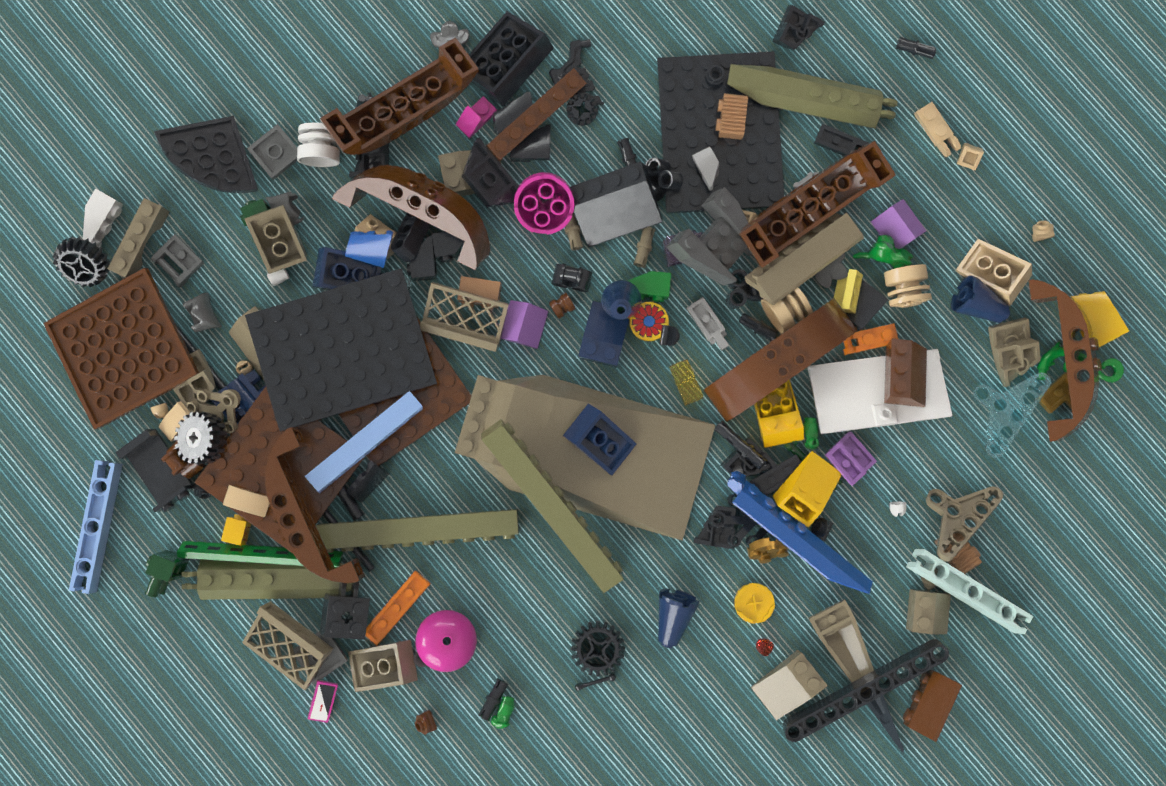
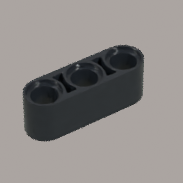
M406 213L391 243V250L403 262H410L415 258L431 224Z

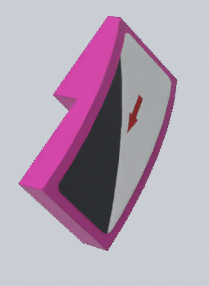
M317 680L307 719L328 723L338 687L337 683Z

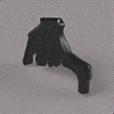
M590 39L571 41L569 60L561 68H552L549 71L554 85L573 68L579 73L587 84L573 96L577 94L590 95L586 92H592L595 89L593 81L587 79L590 76L586 69L577 67L582 63L580 59L582 48L591 47ZM591 96L597 105H604L599 96Z

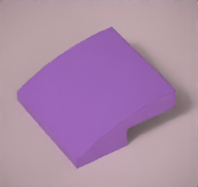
M851 431L847 432L825 454L851 486L867 473L866 471L877 462Z

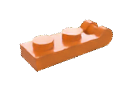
M895 323L855 332L843 341L845 349H843L844 354L849 355L887 346L892 338L898 339ZM856 339L857 342L855 347L852 345L851 340Z

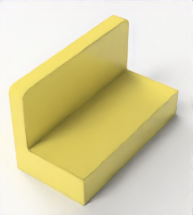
M849 269L846 278L837 280L834 298L846 313H856L863 277L858 270Z

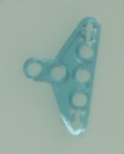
M1034 374L1001 394L987 385H979L974 388L973 398L989 409L985 452L989 457L999 458L1005 453L1049 388L1051 379L1047 374ZM1036 378H1045L1043 380V382L1046 383L1045 386L1040 385L1037 389V391L1041 392L1040 394H1038L1034 390L1028 389L1030 385L1032 386V388H1035V386L1038 383L1035 380ZM985 388L988 391L986 399H979L977 397L978 389ZM1026 393H1031L1035 397V401L1030 405L1026 404L1023 400ZM997 399L1005 401L1006 406L1003 410L995 408L994 403ZM1014 410H1021L1023 412V419L1021 421H1015L1012 418ZM1005 426L1010 427L1012 430V435L1009 438L1001 436V429ZM997 435L1000 440L1007 443L1005 446L1001 443L998 446L1000 452L992 454L990 446H995L998 443V440H994Z

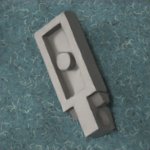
M703 297L686 308L701 332L712 345L716 343L721 351L729 346L724 338L727 335L724 326Z

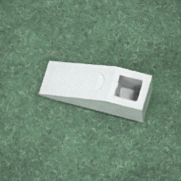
M95 189L85 205L83 240L89 238L91 243L96 242V246L100 248L104 236L111 231L113 221L121 214L123 204Z

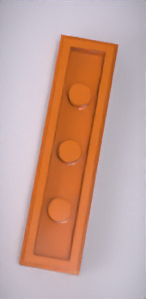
M414 571L366 627L365 636L378 646L431 583L420 573Z

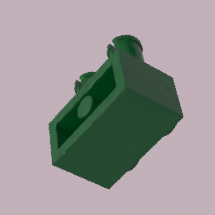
M169 550L152 554L146 562L147 570L145 573L150 575L151 579L145 594L155 598L158 597V594L164 595L170 581L183 577L182 572L185 571L189 558H179L177 553Z

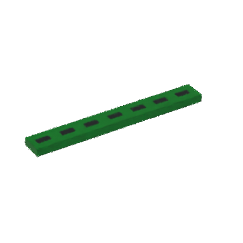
M183 541L177 550V557L303 566L294 554L284 547L240 546L236 544ZM334 551L328 553L334 567L340 566L343 552Z

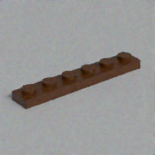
M573 68L486 145L487 148L500 161L587 83Z

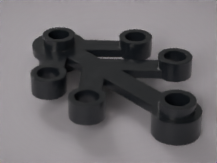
M731 494L728 496L727 501L729 505L735 506L732 503V498L734 496L737 497V494ZM737 506L735 507L743 516H725L723 512L715 511L708 517L709 524L714 528L723 527L725 524L743 525L736 534L728 537L727 542L731 547L739 546L741 540L755 525H759ZM714 516L718 518L717 523L713 521ZM761 527L755 535H749L746 538V544L749 546L751 538H754L755 541L762 539L768 531ZM733 537L737 540L735 544L732 543Z

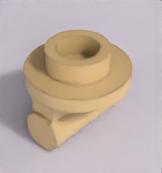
M1048 221L1037 222L1033 226V241L1037 242L1054 237L1053 224Z

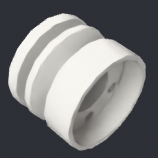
M304 123L298 127L300 134L298 141L303 143V145H299L297 148V161L299 163L314 167H333L340 164V150L334 147L338 144L323 123Z

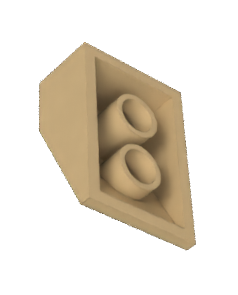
M977 239L957 267L956 272L965 278L970 275L979 278L1005 303L1011 306L1032 276V264Z

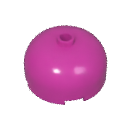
M540 172L527 177L519 185L515 194L514 210L516 217L521 225L531 232L548 235L560 231L569 223L574 211V197L570 186L564 179L552 173Z
M441 610L434 612L423 620L417 630L416 650L424 664L439 672L458 670L466 665L474 655L477 645L475 628L466 616L457 611ZM445 637H449L451 639V643L449 645L443 644V639Z

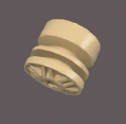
M911 265L884 272L886 286L896 287V290L887 293L888 297H897L889 301L890 307H912L932 299L931 293H921L930 290L929 285H920V282L928 279L926 265Z
M796 288L775 305H772L765 299L761 300L764 312L781 334L795 325L794 319L800 322L813 313L806 296L799 288Z

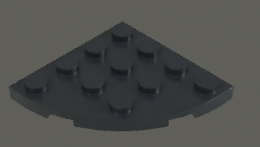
M234 116L154 131L157 143L169 162L194 182L204 187L227 193H250L258 190Z

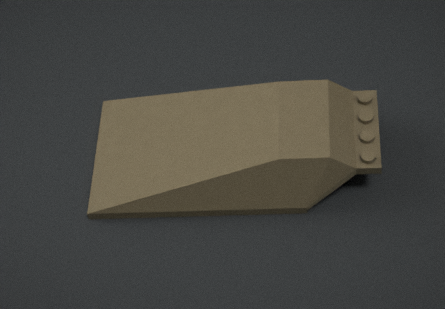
M480 375L477 376L456 446V454L475 459L506 488L524 494L481 440V433L502 419L505 424L507 422L511 424L515 430L514 435L518 440L521 438L528 447L526 449L530 456L532 454L536 456L540 462L538 466L542 471L546 470L550 474L553 485H558L562 489L564 499L567 502L570 500L576 510L683 541L715 429L714 424L546 375L498 381ZM588 403L602 411L637 443L612 476L563 436Z

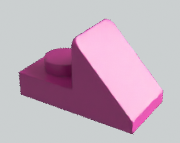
M483 96L471 108L469 106L465 108L456 126L470 139L493 117L492 113L497 111V109Z

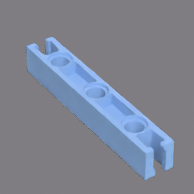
M410 391L407 392L305 477L317 492L321 493L419 413L423 406Z
M95 460L69 591L82 590V593L86 594L97 592L123 464L109 463V466H111L108 478H105V469L109 461ZM103 482H105L107 485V489L105 491H103L101 488ZM95 522H97L99 525L97 531H95L93 528ZM86 562H89L91 565L89 571L85 568ZM84 576L87 577L86 589L82 586Z

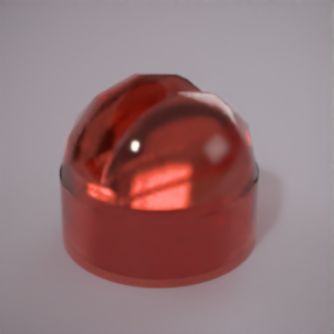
M766 638L759 639L756 642V649L763 656H768L774 648L773 642Z

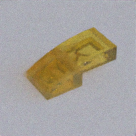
M688 359L669 366L685 406L703 399V394Z

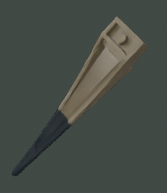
M845 599L809 617L818 637L851 683L874 671L856 619ZM869 687L862 688L860 693L868 692ZM882 695L867 705L900 751L904 753L885 698Z

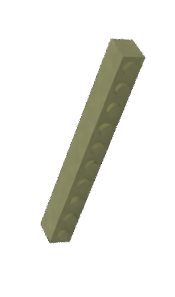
M500 419L481 433V440L603 593L607 592L624 580L622 566L618 561L614 562L612 560V554L606 546H601L598 535L594 531L590 532L587 528L589 525L584 517H578L573 503L570 500L567 502L563 497L562 489L558 485L554 486L551 482L552 477L546 470L542 471L538 466L540 462L534 454L530 456L526 450L528 449L527 445L521 438L519 440L514 435L515 430L509 422L505 424Z
M517 509L316 525L328 553L334 552L333 549L341 548L342 552L353 551L354 547L361 546L362 550L374 549V545H382V548H393L394 544L402 543V547L414 546V542H422V545L435 544L434 541L442 540L443 544L455 543L454 539H463V542H473L478 537H483V541L495 540V536H503V539H513L515 535L519 534Z

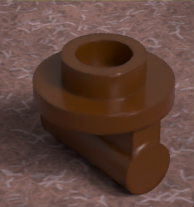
M430 709L416 716L415 727L418 732L424 735L437 729Z

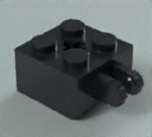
M359 581L352 583L351 595L345 594L347 583L340 582L338 594L325 593L320 634L323 637L365 640L370 598L358 595ZM345 612H347L348 617L345 620H343L341 616L345 615Z

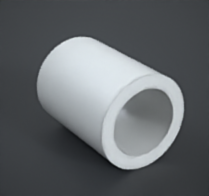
M286 269L267 274L273 286L290 278Z

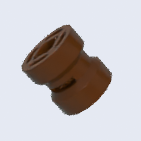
M566 292L560 295L559 299L549 302L558 319L564 317L565 313L576 309Z

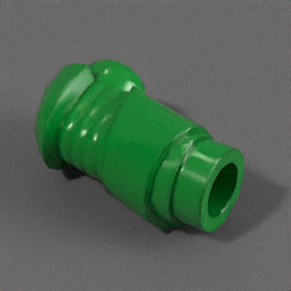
M804 417L805 442L803 445L810 450L817 449L819 446L817 418Z
M502 696L498 713L491 718V724L496 726L497 729H504L510 725V716L515 708L514 697Z

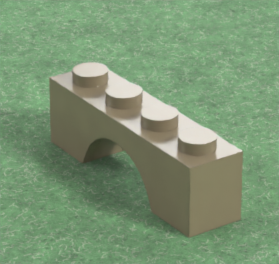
M144 198L107 269L125 278L139 271L143 265L142 253L147 241L155 231L162 228L170 211Z

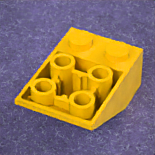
M788 380L754 404L764 448L804 440V427L791 382Z
M811 451L774 493L773 498L778 507L809 527L822 513L841 477V473L822 457Z

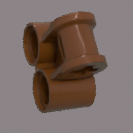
M176 441L166 451L167 454L161 460L168 464L174 476L181 473L184 477L192 479L206 464L184 461L182 459L183 456H179L177 453L180 449L175 448V444H178Z

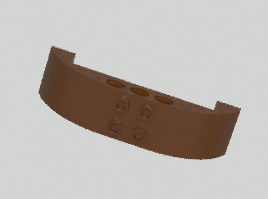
M455 37L439 47V58L345 115H342L338 108L321 117L320 121L343 153L356 155L370 152L392 142L444 109L465 90L476 76L479 68Z
M872 141L828 166L751 220L739 234L760 267L763 268L779 257L778 252L869 189L880 187L896 176L876 142Z
M392 165L372 167L346 183L332 197L333 200L350 208L369 193L464 240L458 262L474 270L489 256L490 243L487 230L477 211L458 193L445 187L441 182L427 178L423 173Z
M1032 279L1028 280L1032 301L1043 303L1057 300L1073 414V419L1047 421L1050 442L1060 441L1079 429L1094 409L1099 390L1098 371L1102 370L1101 360L1096 358L1095 352L1099 350L1098 339L1093 337L1092 327L1087 315L1071 296L1051 284ZM1079 331H1083V332H1084V337H1083V339L1080 340V341H1077V339H1076L1077 333H1078ZM1082 351L1087 353L1084 361L1079 360V354ZM1084 371H1088L1090 378L1084 382L1081 375Z
M833 298L706 387L704 392L724 420L728 422L820 359L858 330L836 299Z
M290 427L282 433L274 444L265 469L266 493L272 508L270 514L281 528L279 529L280 537L283 541L286 540L297 560L312 573L334 582H358L365 577L358 558L336 568L334 567L285 456L307 447L300 428ZM283 496L286 497V505L282 502ZM291 515L295 517V523L291 522ZM299 534L304 538L303 543L299 540Z

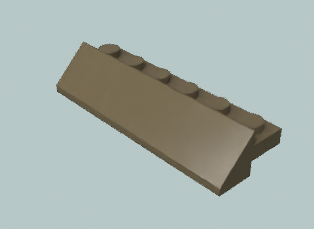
M835 213L778 252L779 257L763 268L758 266L747 274L745 281L759 291L761 298L775 305L864 239V235L847 213L844 215Z

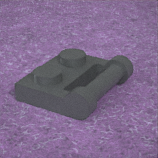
M176 234L151 258L155 264H158L175 280L174 283L179 288L184 286L188 279L205 263ZM166 254L184 271L181 275L164 259Z

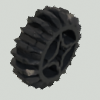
M72 236L69 239H65L58 244L53 254V264L56 265V271L61 272V277L65 276L68 278L67 282L73 281L75 286L81 284L84 288L87 285L89 287L98 285L105 280L110 271L107 269L110 265V260L107 259L108 254L103 253V247L98 248L96 242L91 243L89 238L83 240L81 236L78 238Z
M599 620L596 621V627H593L590 621L588 622L589 629L582 625L581 630L583 633L575 632L579 639L572 638V642L577 644V646H571L570 648L571 651H577V653L572 654V659L579 658L575 665L583 664L581 667L582 672L589 668L588 675L590 676L593 670H596L597 677L600 676V670H603L606 676L608 675V667L612 672L615 671L613 663L617 666L621 665L617 658L624 659V655L619 653V651L625 650V646H619V644L624 642V639H617L621 634L620 631H616L613 634L615 626L612 625L608 630V622L606 621L603 623V627H600ZM601 632L609 637L597 640L591 633ZM587 638L591 647L586 654L582 655L581 644ZM611 642H614L615 651L611 659H609L605 649ZM594 643L598 644V646L599 644L603 645L601 647L602 654L601 652L595 653L593 651ZM599 657L604 663L593 664L587 660Z

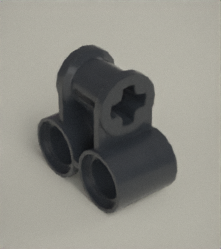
M652 157L646 162L657 202L665 196L668 189L677 190L682 186V174L671 171V164L668 160Z
M565 263L556 264L551 284L580 292H588L592 272L583 269V267L574 268Z
M742 269L734 270L731 274L738 275L741 278V284H736L735 282L727 284L731 289H734L726 297L727 306L731 309H738L747 300L761 302L763 298L760 297L759 291L745 281L747 273ZM734 294L740 297V304L733 302L732 296Z

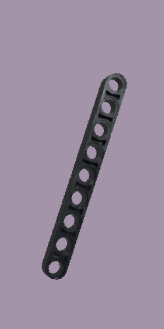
M938 639L925 642L786 718L782 723L786 738L791 742L800 741L945 662L949 657V650ZM941 647V651L938 654H933L934 649ZM923 657V661L920 664H915L917 658ZM905 667L903 673L897 674L899 668ZM882 677H887L885 683H878ZM869 687L868 692L860 693L862 688ZM845 697H851L848 703H842ZM827 707H833L830 713L824 712ZM809 717H815L813 722H806ZM790 727H797L795 732H788Z

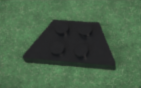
M480 138L476 139L461 177L487 208L514 203L515 194L519 186Z

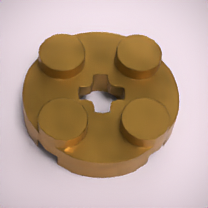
M763 538L750 543L749 548L747 547L749 559L759 560V563H769L772 558L788 556L789 548L777 538L776 541Z

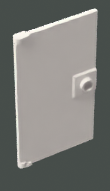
M938 349L927 350L925 407L884 403L886 356L808 366L820 433L826 434L952 417Z

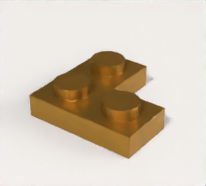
M1064 372L1035 398L1048 413L1055 411L1064 402L1072 409L1067 372Z

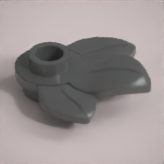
M452 21L445 22L441 27V32H432L430 34L431 42L436 48H439L455 37L461 45L467 43L469 39L468 29L458 30L457 25Z
M845 253L815 274L816 281L824 288H830L832 279L841 280L848 276L845 266L841 263L845 258Z

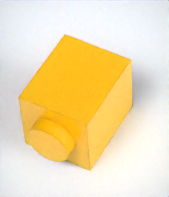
M234 514V517H227L221 541L240 546L246 545L251 523L239 514Z

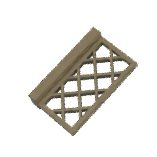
M432 282L420 329L424 332L496 352L500 346L509 304ZM435 288L442 290L446 298L437 302L433 295ZM460 295L465 303L456 307L451 297ZM448 300L454 310L445 314L439 304ZM475 300L481 301L484 309L477 313L470 304ZM467 305L473 315L464 320L459 309ZM435 306L441 314V317L438 319L428 317L430 309ZM493 306L502 307V315L495 318L490 308ZM487 311L492 321L483 325L478 315ZM456 312L461 321L456 325L451 324L447 318L448 315ZM475 318L480 327L472 330L466 322ZM494 323L498 329L497 336L488 334L485 327Z
M271 601L260 606L257 611L258 616L242 643L303 690L308 689L324 660L331 654L334 648ZM263 618L268 621L270 629H262L261 620ZM276 631H281L286 641L278 642ZM271 632L273 643L266 644L264 633ZM253 635H259L261 645H256L251 641ZM292 643H297L300 646L301 653L294 654ZM286 644L289 655H281L279 645ZM274 646L275 657L268 654L267 647ZM307 655H312L318 659L316 665L310 666ZM295 657H303L304 667H297ZM290 658L291 669H287L284 666L283 659ZM306 670V682L299 677L298 671Z

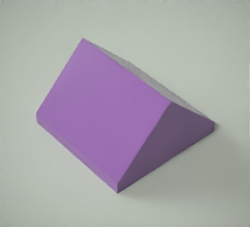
M904 199L871 221L880 236L889 235L894 239L895 248L897 249L903 248L926 232Z
M510 300L501 339L538 349L548 311L527 302Z

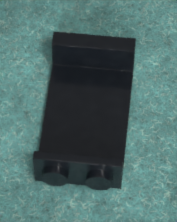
M146 429L115 453L119 459L128 458L158 503L153 508V511H163L165 513L175 507V502L189 497V492L195 487L190 479L184 477L181 473L176 476L172 474L168 464L161 460L167 454L168 446L157 429Z

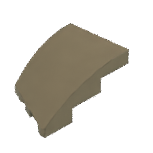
M1025 317L988 327L995 365L1002 385L1008 387L1011 385L1010 382L1016 377L1022 376L1030 367L1035 366L1041 361L1039 341L1031 338L1029 319Z
M200 349L190 354L199 373L173 389L185 407L186 403L191 400L200 402L197 398L198 391L208 389L213 392L216 387L210 367Z

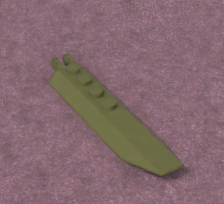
M731 64L727 82L728 85L761 105L875 129L880 117L894 119L896 116V112L882 110V106L897 107V100L883 98L882 91L774 67Z
M200 559L197 571L182 572L183 577L197 576V584L184 583L181 589H197L200 600L323 598L325 593L338 594L340 582L319 577L304 566ZM347 583L346 592L351 591L352 583Z

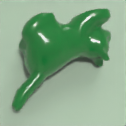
M881 235L872 245L869 252H858L853 255V258H872L878 262L888 263L892 265L893 269L911 266L912 262L910 260L913 256L905 249L895 248L894 239L891 236Z

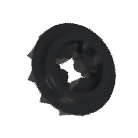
M577 94L569 100L566 111L568 118L574 124L584 126L594 121L597 116L598 107L596 101L590 95ZM585 101V108L588 109L590 113L583 112V114L579 118V111L576 110L574 106L580 107Z

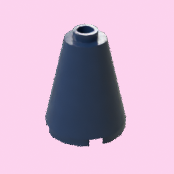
M970 275L966 277L957 287L959 289L958 294H953L951 309L956 313L997 323L1005 321L1010 315L1009 305L975 276Z
M619 280L609 284L603 291L601 298L602 307L611 318L626 320L633 317L639 311L641 294L638 288L631 282Z
M662 589L659 592L658 641L661 642L663 647L673 648L681 640L699 606V600L696 601V597L687 592L676 590L675 593H670V589Z

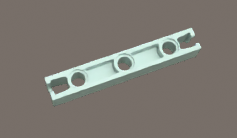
M925 549L914 550L912 556L915 558L917 556L921 557L926 561V564L923 568L918 560L916 562H908L906 566L908 569L1011 632L1018 634L1026 633L1027 629L1015 624L1014 619L1018 616L1017 619L1030 623L1033 618L1032 615ZM935 567H937L938 569L937 575H935L934 572ZM969 588L971 589V594H970V596H969V594H968Z

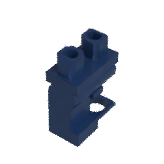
M255 371L245 376L242 373L238 378L217 392L222 393L227 389H233L240 394V407L235 409L237 424L266 387L265 385L258 391L255 389L254 385L261 381V378ZM210 400L216 406L220 403L219 401ZM225 410L223 416L227 419V411Z

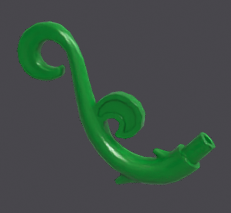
M1057 342L1054 347L1041 357V361H1039L1037 370H1039L1038 380L1045 381L1050 366L1055 365L1053 361L1058 357L1065 356L1064 347H1060V342ZM1080 353L1079 360L1084 361L1087 356ZM1109 358L1102 362V369H1105L1106 366H1111L1114 369V373L1112 376H1106L1101 371H1098L1100 379L1113 383L1122 378L1124 368L1119 360ZM1066 362L1063 364L1064 372H1067Z

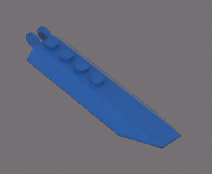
M739 471L732 472L727 485L737 494V497L732 502L735 506L828 580L867 594L870 593L872 580L815 536L803 523L798 522L790 514L778 507L773 499L767 497L755 485L749 483L744 474H741Z

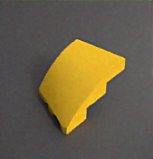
M1105 291L1071 296L1087 315L1092 327L1093 337L1098 339L1099 347L1129 332ZM1079 331L1082 337H1084V332Z

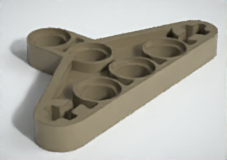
M988 487L955 500L939 489L929 491L926 497V504L942 516L936 554L941 560L947 562L953 560L998 507L1003 499V493L999 488ZM936 495L940 497L941 502L935 503L930 497ZM990 496H996L990 503L987 502ZM953 507L958 511V514L951 515L947 509ZM976 507H984L987 513L980 514L976 510ZM965 520H972L975 523V527H968L965 524ZM960 533L964 540H955L953 534ZM951 544L953 547L950 552L944 553L943 551Z

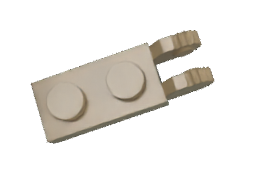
M933 102L914 113L933 144L938 147L943 156L948 157L951 155L950 149L943 142L945 140H948L954 150L958 151L961 149L958 139L953 135L954 133Z

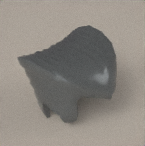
M286 192L266 197L271 209L284 205L294 226L304 220V217L298 219L301 211L292 204V201L298 198L296 194Z
M202 293L183 303V307H185L193 319L194 325L191 326V329L194 332L222 327L212 309L209 293Z

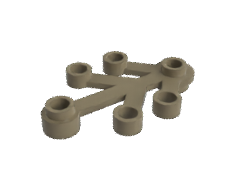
M202 389L197 392V398L200 402H206L209 399L219 401L220 403L217 406L200 403L197 400H191L186 403V408L190 412L202 411L215 414L222 419L221 423H224L223 412L226 410L228 421L224 423L226 428L223 430L231 434L238 429L235 408L238 407L241 397L236 390L227 389L222 393L211 392L208 389Z

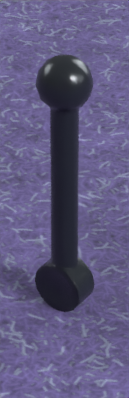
M611 673L608 677L576 684L575 689L581 690L584 687L605 681H615L616 675Z

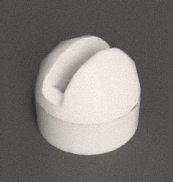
M890 502L892 515L897 517L899 513L900 516H903L906 513V502Z

